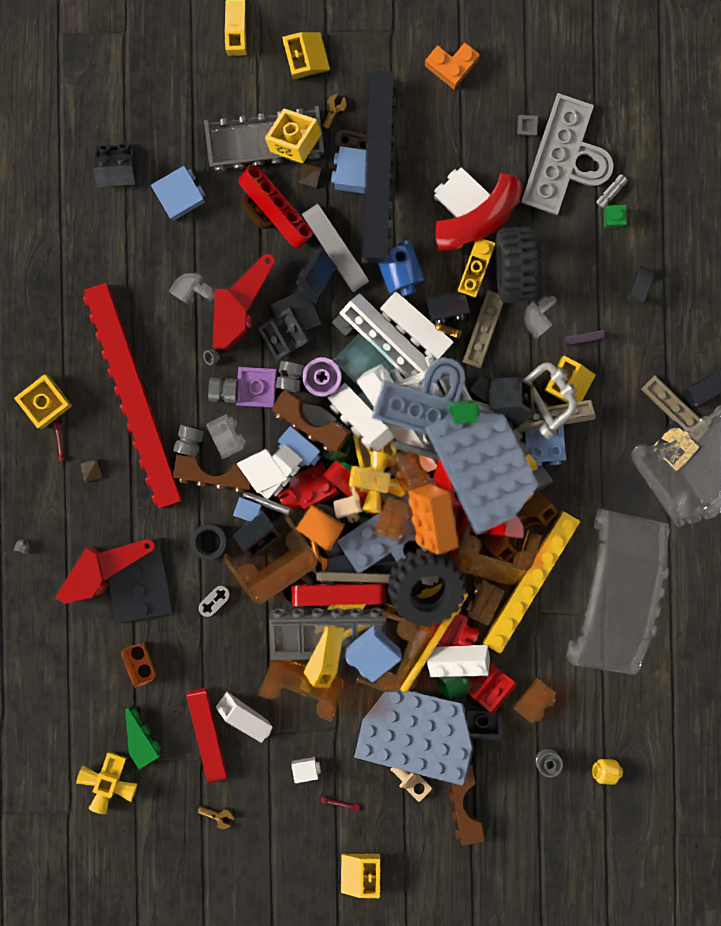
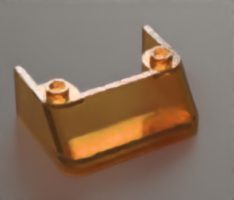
M284 514L286 521L293 529L286 537V544L290 551L260 572L250 563L243 564L237 568L227 553L224 554V562L251 600L257 604L266 602L310 572L317 565L315 553L304 535L296 530L297 525L289 515Z
M468 517L459 537L458 547L455 548L451 556L460 571L506 585L518 583L532 567L542 536L528 531L522 551L516 554L513 564L479 554L481 544L478 538L469 535L472 523Z
M385 603L382 615L400 621L398 634L401 638L408 640L409 644L397 675L385 672L372 683L359 672L357 682L384 692H404L400 690L401 686L434 636L437 628L435 623H432V626H425L423 623L422 626L414 624V621L409 623L404 617L399 615L395 606ZM421 671L417 675L416 679L414 680L408 691H411L415 688Z

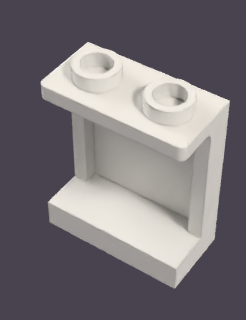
M462 168L458 171L454 169L447 177L449 179L445 185L441 183L434 191L436 193L434 199L436 201L439 200L455 217L472 211L490 196Z

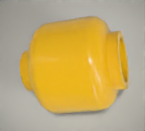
M599 759L593 765L592 773L598 783L614 785L622 777L623 770L616 760Z

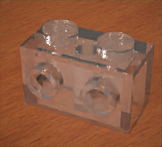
M225 414L206 424L223 459L245 449L243 445L246 442L241 433L237 434L235 430L237 424L233 416L229 418Z

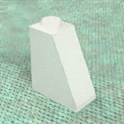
M226 692L216 706L226 722L262 743L270 735L272 725L269 721L230 693Z

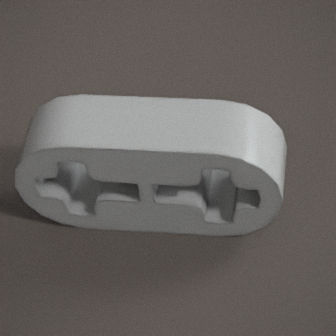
M222 585L216 587L200 603L199 612L201 615L206 617L212 616L229 599V589ZM217 590H225V599L222 597L218 601L214 599L218 595ZM213 601L215 604L211 607L212 612H204L203 609L205 607L203 604L208 605Z

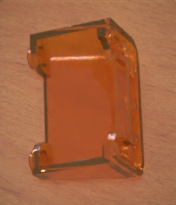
M272 660L258 695L273 699L279 695L282 687L318 700L317 714L319 717L332 722L343 690L341 678L335 676L329 688L313 687L304 674L306 664L295 660Z

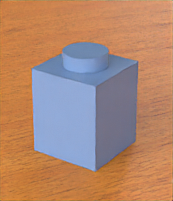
M239 497L233 516L251 522L256 516L264 512V509H261L262 505Z

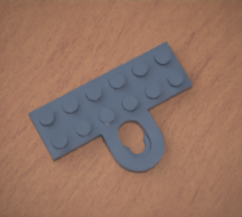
M440 358L433 361L425 372L420 391L383 380L371 418L428 435L425 429L426 426L449 417V401H459L465 381L462 367L456 361L449 358ZM443 373H449L451 376L449 392L442 397L436 396L433 390L434 383L440 379ZM480 409V413L494 414L492 412Z
M434 477L423 485L431 484L435 486ZM409 494L337 541L358 574L389 553L392 554L396 562L400 558H406L403 553L404 544L410 540L416 541V530L412 522L413 513L409 504Z

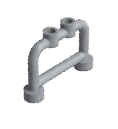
M547 362L539 365L524 380L532 384L544 371L549 370L552 374V380L561 389L560 393L568 400V409L554 420L534 387V402L547 422L540 427V431L545 438L550 440L556 435L555 430L575 413L577 402L573 394L577 390L573 384H566L564 379L567 377V373L562 368L557 369L554 364Z

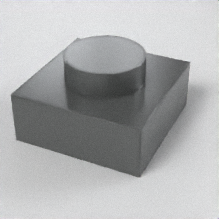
M519 115L517 136L536 137L538 116Z
M341 314L332 322L345 336L354 328Z

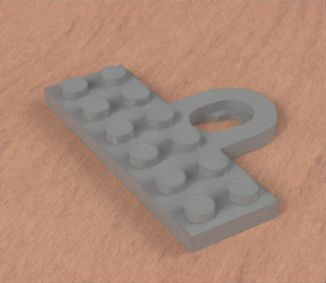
M557 93L521 204L558 215L569 180L587 186H598L609 179L613 171V161L609 153L602 148L582 142L594 105ZM580 155L591 156L594 161L599 163L598 171H579L575 164L577 157Z

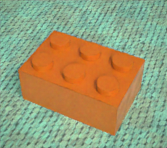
M431 484L409 490V504L412 508V522L415 526V539L418 545L436 554L457 548L458 541L449 492Z

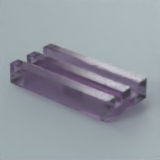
M604 330L564 337V345L601 340L605 337Z

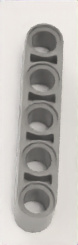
M316 204L301 214L328 256L337 266L338 271L352 292L368 283V278L320 206Z

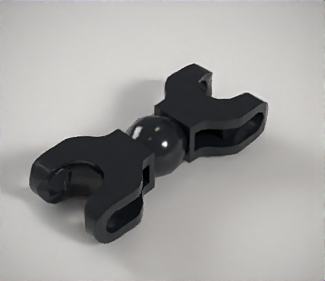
M338 497L335 501H338V500H341V499H344V498H343V497ZM347 516L341 518V523L345 525L348 521ZM342 530L331 550L324 548L325 553L329 556L328 567L324 573L358 574L337 543L343 537L342 535H344ZM323 581V584H337V581Z

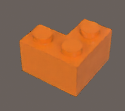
M464 43L456 54L451 57L437 45L425 60V67L451 88L455 89L476 64L480 54Z

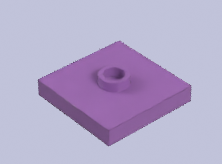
M238 367L236 405L273 408L275 405L277 369Z

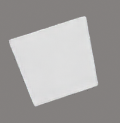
M267 450L237 463L257 493L287 480Z

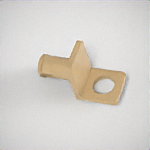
M351 487L353 496L335 501L334 508L337 518L347 516L348 521L354 523L352 518L357 522L359 520L358 512H362L356 488Z
M391 768V771L402 781L399 786L407 789L418 802H421L432 790V787L419 774ZM417 783L424 785L425 790L422 794H417L414 791V786Z

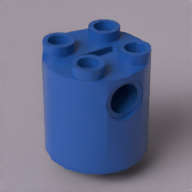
M409 240L399 243L393 249L391 247L390 258H387L385 264H379L389 294L400 291L402 297L417 292L415 286L425 281L414 248Z

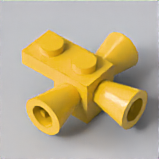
M371 452V470L357 466L352 467L349 486L360 488V491L368 493L363 511L382 513L381 494L389 492L401 498L406 491L405 479H390V474L384 473L390 456L387 453Z
M108 752L102 771L99 774L84 765L81 767L76 784L94 786L93 792L97 793L89 806V810L98 814H107L109 798H112L115 793L130 802L132 801L138 784L119 781L127 759L126 757Z

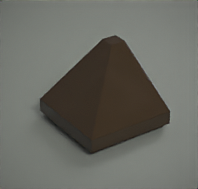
M304 164L298 183L317 188L322 168Z
M98 459L80 464L84 482L103 478Z

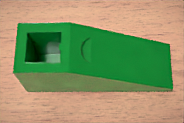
M129 706L125 710L129 754L137 767L141 769L161 755V747L157 741L151 739V732L147 725H143L139 720L141 716L137 709H132Z

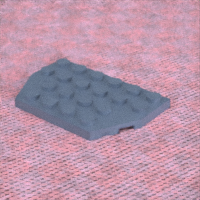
M480 413V416L477 417V422L455 424L451 420L453 418L452 415L426 426L425 429L476 534H479L512 519L539 484L504 415Z
M389 686L362 721L354 758L465 785L473 743L470 739L464 705L416 692L407 691L405 693L399 688Z

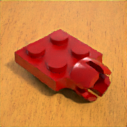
M323 462L291 478L289 481L290 486L278 493V498L282 505L293 510L302 508L304 512H307L311 506L322 504L339 495L335 485L323 476L327 472Z
M459 613L455 615L437 646H474L479 636V630L467 624L468 616ZM432 623V626H425L423 624L417 637L430 642L440 624Z

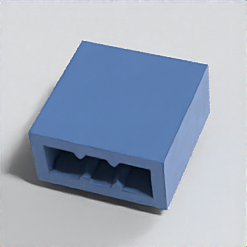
M347 147L339 148V153H335L334 164L337 165V170L332 172L331 183H335L334 190L364 193L366 150Z
M184 166L151 185L172 221L205 203L203 199L205 196L204 191L200 185L196 187L193 182L196 179L191 169L186 170Z
M563 425L555 430L556 435L550 440L542 435L540 428L524 431V442L529 450L528 454L534 458L537 466H542V462L550 461V465L561 464V460H566Z
M291 426L278 440L281 444L279 448L286 444L302 459L299 463L302 467L304 465L310 466L311 464L314 466L321 458L319 456L321 451Z
M375 625L346 648V661L348 664L355 666L364 678H368L372 683L401 660V649Z

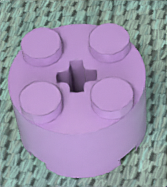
M316 358L304 368L303 383L306 389L314 396L328 397L341 385L342 376L340 369L335 362L328 358ZM321 373H325V376L328 377L323 383H320V380L317 378V376H321Z

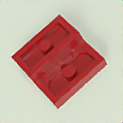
M490 662L488 675L470 676L472 689L468 694L494 714L517 686V683Z

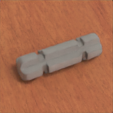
M619 175L615 182L603 193V196L601 195L597 200V204L600 207L605 208L609 200L611 201L621 190V187L628 181L626 177Z

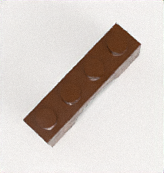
M283 390L272 408V411L276 413L275 416L282 421L287 420L292 423L291 427L295 430L306 432L308 434L307 437L312 441H319L324 444L323 448L332 453L333 451H340L352 431L337 421L330 422L322 427L312 424L304 414V400L289 390Z
M182 455L176 456L173 478H178L177 482L189 484V480L197 481L196 485L208 487V483L216 484L215 488L227 490V486L235 487L234 491L243 493L246 492V489H251V483L237 464H233L231 469L223 475L212 476L201 468L198 458Z
M538 491L519 509L516 516L521 520L524 530L536 524L546 526L559 514V511ZM491 535L483 542L484 546L502 565L517 553V538Z
M470 762L465 785L451 783L452 790L449 791L450 802L455 804V809L452 810L453 821L458 822V828L455 829L456 840H460L461 845L484 842L481 820L469 815L463 807L465 793L475 785L473 768Z

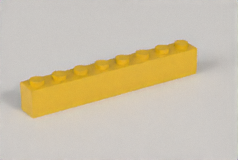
M564 511L560 512L483 639V644L501 654L580 523L579 520Z

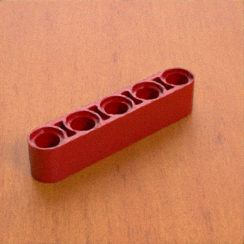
M249 165L240 176L239 184L293 247L301 248L312 236V229L262 170L255 165Z
M335 461L323 476L348 497L353 496L351 486H349L351 472ZM356 488L361 508H363L368 493L360 491V488ZM381 498L382 512L390 505ZM367 512V513H369L370 515H372L373 517L376 516L377 514H379V513Z
M386 583L291 586L293 606L387 603Z
M205 687L187 692V700L207 782L213 783L228 778L207 689Z

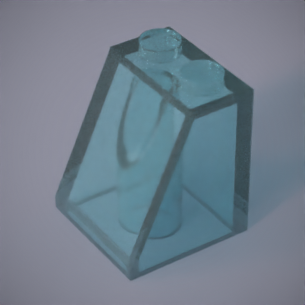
M360 334L333 360L359 388L361 387L357 380L363 373L380 364L389 372L393 382L395 381L390 373L391 370H395V367L370 341Z

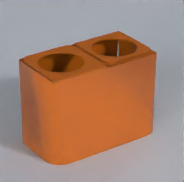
M313 505L298 523L296 530L326 550H331L345 525Z
M144 642L122 651L121 655L133 687L148 683L157 676ZM134 647L143 648L145 655L141 660H135L132 657L131 651ZM143 664L151 668V675L147 678H143L138 674V669Z

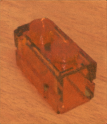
M401 451L395 453L388 460V464L405 495L409 494V490L430 482L429 474L421 466L420 458L417 454Z
M387 496L373 533L392 541H397L398 538L401 539L405 530L402 527L404 520L408 521L412 512L409 509L410 504Z
M484 580L482 584L478 583L474 590L476 594L474 601L470 600L466 607V611H468L467 616L489 626L505 591Z
M536 678L513 708L532 724L535 721L539 722L545 714L543 710L547 706L551 707L556 701L555 695L557 693L539 678Z

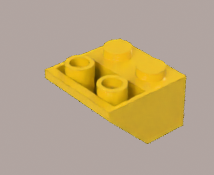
M300 32L282 37L293 80L330 71L321 33Z
M563 356L556 368H562L567 373L564 381L566 384L571 383L575 386L577 391L573 395L576 402H582L596 375L581 364ZM550 378L544 392L569 404L568 400L560 393L561 389L558 384Z
M342 854L341 893L359 898H380V854Z

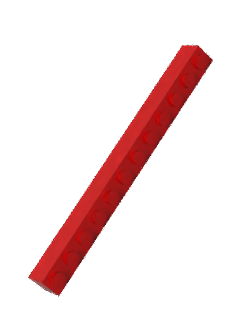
M103 283L84 290L85 296H83L86 307H90L91 314H89L92 324H96L98 330L95 332L99 343L102 342L104 347L102 355L104 360L109 362L110 368H108L111 379H114L117 386H114L117 397H121L123 404H120L123 415L128 417L127 428L134 435L133 445L136 452H140L141 458L139 463L142 470H146L147 476L145 480L148 487H152L154 493L151 495L155 506L158 505V508H163L183 501L176 479L173 478L174 473L110 287L107 283Z

